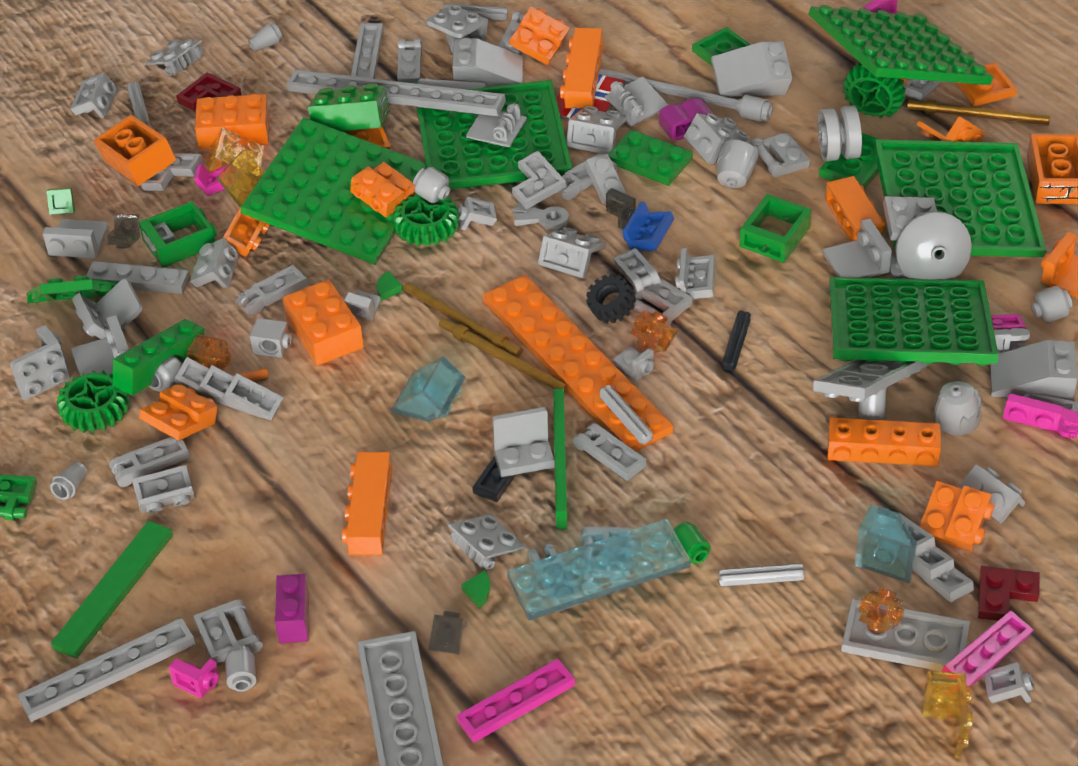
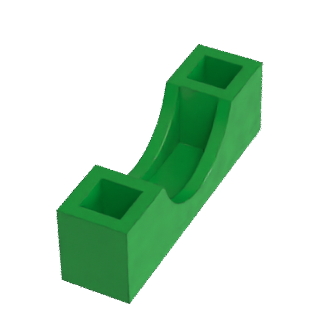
M184 319L113 359V386L133 396L151 385L155 372L167 358L174 356L184 363L187 357L195 360L204 355L205 328Z

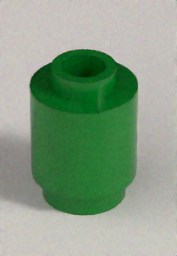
M682 522L673 529V543L688 563H701L708 557L711 546L695 525L689 522Z

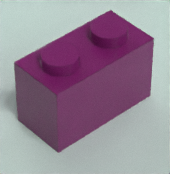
M306 574L276 576L275 625L279 643L309 641V590Z

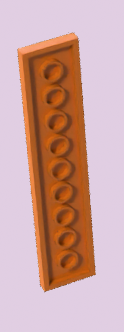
M526 274L483 294V302L556 379L567 384V391L607 432L635 452L673 433V425ZM607 385L614 388L653 432V439L650 442L641 444L600 398L601 388H605Z

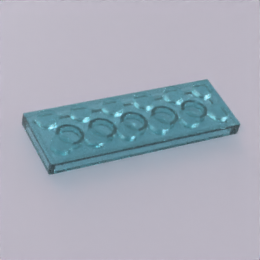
M665 519L507 570V577L529 621L689 568L691 560L669 521Z

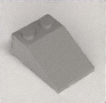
M454 39V81L485 83L486 87L523 83V56L480 39Z
M783 41L759 42L711 57L720 96L786 95L792 81V74Z
M1046 340L999 353L998 364H990L991 397L1008 398L1010 393L1024 397V394L1028 393L1073 401L1078 380L1075 342Z

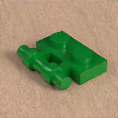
M0 474V503H6V506H0V517L10 521H15L16 518L26 519L27 508L18 506L19 504L31 503L37 487L36 477Z

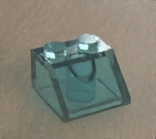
M443 356L411 374L391 410L394 413L427 422L438 417L443 418L452 409L451 403L462 391L461 385L466 377Z
M870 505L859 528L855 566L910 584L917 542L899 513Z

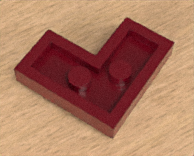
M207 72L177 94L176 98L177 103L195 111L197 99L242 96L241 88Z
M981 566L978 618L999 621L1009 612V599L1038 602L1040 572Z

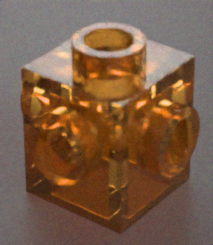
M643 311L635 320L634 327L630 333L638 338L637 343L642 347L666 352L678 330L667 323L668 317L662 313L654 311L652 314Z
M198 334L187 350L188 358L209 369L213 365L223 371L225 367H228L231 360L227 341Z
M885 588L868 592L867 595L863 596L859 606V612H861L859 621L866 623L867 628L879 633H884V630L889 631L895 625L899 626L905 611V609L901 608L903 600L895 598L897 593ZM881 604L888 606L886 615L880 612Z

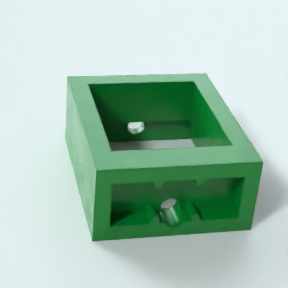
M766 194L740 228V247L785 263L810 229L812 209ZM767 216L793 224L785 236L759 228Z
M193 201L139 222L142 239L162 268L199 254L201 247L207 243L215 242L214 236H217L214 224L212 222L208 223L203 209H198ZM165 222L173 233L194 225L198 232L165 244L153 226ZM142 231H144L157 251L153 252L143 237Z

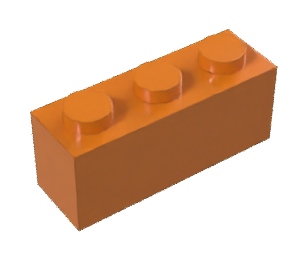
M854 176L827 182L825 201L850 242L858 240L857 234L860 232L861 221L871 219L882 235V231L885 229L884 219L881 215L879 216L873 201L868 199L864 187L859 185Z

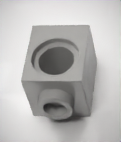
M257 318L250 334L253 354L283 358L286 349L290 348L292 344V334L288 331L287 322Z

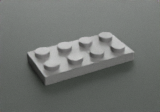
M852 599L841 652L942 671L947 663L966 648L970 621Z

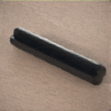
M741 310L737 313L722 360V368L724 370L734 371L736 369L751 321V314L748 311L744 312Z

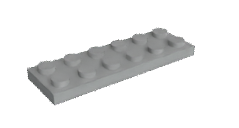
M415 631L357 642L379 765L443 766Z

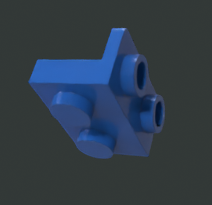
M640 202L623 229V238L627 242L629 249L636 248L638 251L657 250L674 221L672 212L650 213L646 203Z

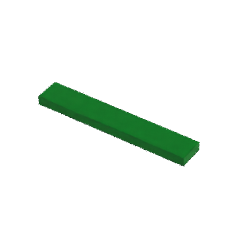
M564 388L553 391L556 528L564 530L567 529Z
M147 521L51 642L52 649L77 659L173 537L172 529Z

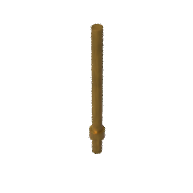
M908 100L907 109L925 111V114L935 115V112L1045 125H1049L1050 115L936 103L937 101L927 100V102Z
M410 282L404 285L403 289L405 292L454 321L468 327L493 345L516 357L521 356L523 349L510 342L507 336L500 332H493Z
M446 318L440 320L439 327L452 333L455 339L474 345L552 389L564 388V393L567 391V384L471 333L468 327L462 324L457 325Z

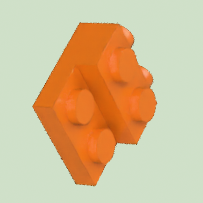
M531 6L523 17L520 26L512 35L509 45L548 66L565 41L570 27L566 26L563 20H555L548 16L545 10L541 8L535 9Z
M385 162L374 169L369 166L353 176L351 180L350 192L384 217H388L395 212V207L400 206L402 200L406 201L408 196L413 197L416 193L413 182Z
M177 384L161 391L158 402L140 409L139 419L179 441L214 425L217 405L211 398L197 395L193 388H186L183 385Z
M937 481L919 527L934 536L936 541L973 553L975 545H981L986 530L982 526L985 519H991L995 504L991 503V494L967 486H963V489Z

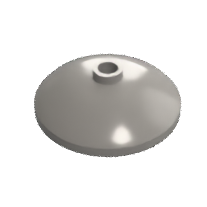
M940 211L922 213L910 220L897 238L895 255L898 266L908 279L954 280L962 273L969 262L972 249L971 238L965 225L955 216ZM942 250V254L939 257H935V252Z

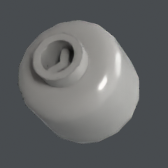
M434 167L422 168L413 180L415 192L430 203H436L439 199L445 200L451 190L448 187L449 178L447 175Z
M1057 285L1038 291L1034 297L1035 302L1031 303L1035 317H1041L1046 323L1067 317L1069 310L1073 308L1068 291L1066 289L1062 290Z
M174 356L167 358L155 372L149 387L161 392L177 385V383H174V378L182 366L181 361Z

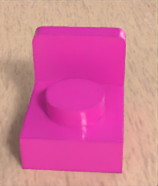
M177 658L169 665L173 685L201 699L209 690L216 686L219 679L216 661L211 658L200 670L193 663H185Z

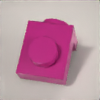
M203 164L197 165L194 180L196 185L209 196L231 187L235 170L228 164L209 172Z

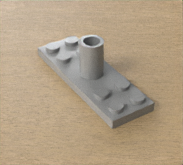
M854 360L813 381V391L822 392L823 396L830 398L839 397L840 395L847 396L850 401L858 402V419L885 420L887 387L904 378H909L911 374L920 372L921 369L930 364L915 361L896 363L894 361L868 362L866 360Z

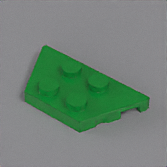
M88 276L73 277V281L63 282L61 278L49 279L47 284H40L27 292L26 298L29 304L70 300L78 293L87 298L105 296L118 283L89 279Z

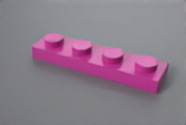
M1010 611L947 663L940 673L960 691L965 693L1028 639L1034 629L1014 612Z
M556 659L457 715V722L474 743L575 686V678L561 661Z

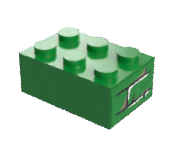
M376 83L367 84L361 88H355V86L350 85L339 90H333L330 87L320 89L308 106L310 120L339 131L381 128L390 112L385 85L378 86Z

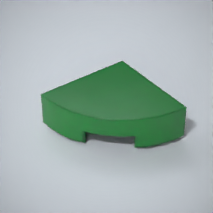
M389 271L384 273L377 281V295L380 296L381 301L402 292V285Z
M484 570L461 584L462 591L478 608H481L487 602L490 593V579Z

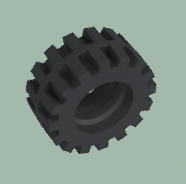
M610 274L609 277L603 275L600 281L597 278L594 281L596 284L590 285V292L586 294L588 307L596 318L608 324L610 320L613 324L616 323L617 319L620 321L624 320L623 316L631 314L629 310L634 309L633 302H636L632 288L619 275L617 277L614 274ZM619 293L618 298L613 303L603 305V301L608 295Z

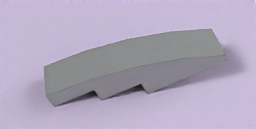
M188 357L174 378V383L183 385L186 388L191 387L199 395L270 421L273 419L284 398L238 373L234 377L213 365L209 369Z
M897 513L876 524L879 532L900 557L927 584L949 602H953L974 590L973 581L954 568V559L935 546L934 536L904 515Z

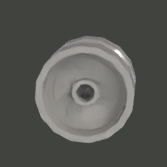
M854 105L842 106L838 114L833 107L820 109L817 126L819 147L823 160L825 162L837 161L841 153L845 159L859 158L862 149V133L857 108Z

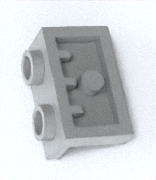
M105 73L83 80L70 110L76 116L84 112L89 113L94 109L100 118L106 117L117 92L114 82Z

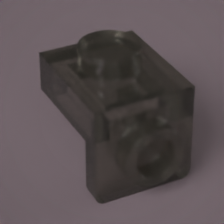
M611 188L606 193V212L618 217V228L623 230L636 209V199Z
M122 213L114 215L115 229L107 235L108 245H116V248L120 249L130 248L140 238L139 215Z
M443 611V616L434 614L428 650L459 655L463 629L467 628V621L460 618V613Z

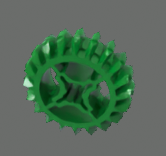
M859 62L849 70L844 79L842 91L845 94L844 100L850 101V105H854L857 111L864 113V115L878 116L880 119L884 116L891 117L899 111L905 100L906 88L904 87V80L876 77Z
M415 193L413 197L408 196L406 201L402 200L400 206L395 207L393 223L397 235L401 237L402 241L407 240L409 245L416 243L417 247L422 244L427 247L429 244L438 246L440 241L447 242V238L453 237L454 232L457 231L459 213L456 203H453L449 197L445 200L439 199L436 203H430Z
M93 370L91 374L86 375L83 372L81 377L73 376L72 382H65V387L59 389L60 394L57 397L58 412L66 426L72 427L73 431L79 429L82 433L91 430L94 434L97 429L105 431L107 426L114 427L115 421H122L123 415L128 414L127 410L130 406L129 394L114 387L113 373L107 375L104 370L99 374Z

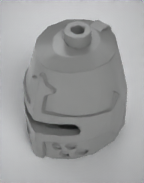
M741 140L725 141L717 160V180L719 183L730 188L745 186L753 174L759 155L758 149Z
M961 381L945 384L940 390L935 404L934 423H939L940 429L951 435H965L973 432L978 427L981 418V397L977 389Z

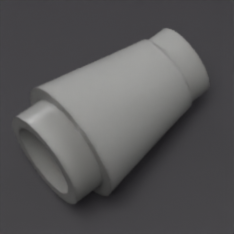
M266 24L248 40L251 49L256 52L278 44L279 40L283 37L276 24Z
M75 462L53 477L52 484L50 485L53 495L61 500L72 498L87 474V468L82 463Z

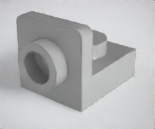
M467 197L463 205H460L458 208V220L461 230H466L470 221L493 226L497 220L494 203Z
M358 290L356 294L348 292L344 301L353 315L373 321L381 299L380 296Z
M629 346L613 359V364L624 375L637 382L644 375H648L654 368V351L648 348L641 353Z
M1018 662L992 669L984 675L987 695L991 703L1020 695L1026 703L1032 702L1031 690L1035 689L1032 676L1029 672L1025 673Z

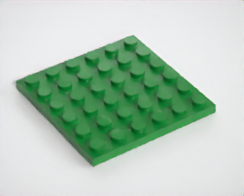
M821 5V7L811 6L808 15L876 77L991 85L993 76L986 71V67L978 64L972 55L966 54L960 45L952 42L950 36L943 34L938 26L931 24L925 15L916 13L913 16L903 12L891 14L883 10L871 12L864 8L852 10L847 7H840V9L828 5Z
M552 80L466 89L505 94L506 102L501 110L502 112H507L506 109L510 104L516 103L519 105L521 116H525L527 119L510 147L466 138V134L479 114L417 107L426 168L432 166L447 175L449 178L448 187L451 189L526 181L528 178L518 168V161L536 151H539L561 176L572 169Z
M303 117L242 204L241 214L376 265L396 233L393 223L395 212L388 217H384L363 200L357 198L350 192L352 177L368 166L374 169L385 162L413 182L417 173L422 168L426 169V163Z
M875 139L873 148L884 197L934 198L937 211L955 216L967 228L972 244L971 256H1045L1047 250L1018 143ZM893 240L894 249L896 247L897 240ZM937 250L935 252V255L942 254V250Z
M829 277L833 359H839L844 362L866 360L868 362L894 361L896 363L915 361L924 364L948 362L953 365L976 363L983 366L998 364V349L984 280Z

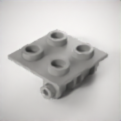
M191 38L179 41V39L172 40L167 44V48L151 54V59L146 61L145 65L165 64L166 74L168 76H175L201 58L203 50L197 45L202 40H191Z
M643 76L625 86L623 83L615 81L611 84V93L605 95L607 101L616 111L620 112V115L627 116L626 122L630 127L657 114L659 110L668 106Z
M516 103L508 105L507 112L501 111L498 116L479 114L466 134V138L510 147L527 117L521 116L520 107Z
M490 514L448 525L453 530L451 533L452 542L459 546L465 554H468L469 558L474 559L481 569L491 570L495 566V556L525 549V545Z

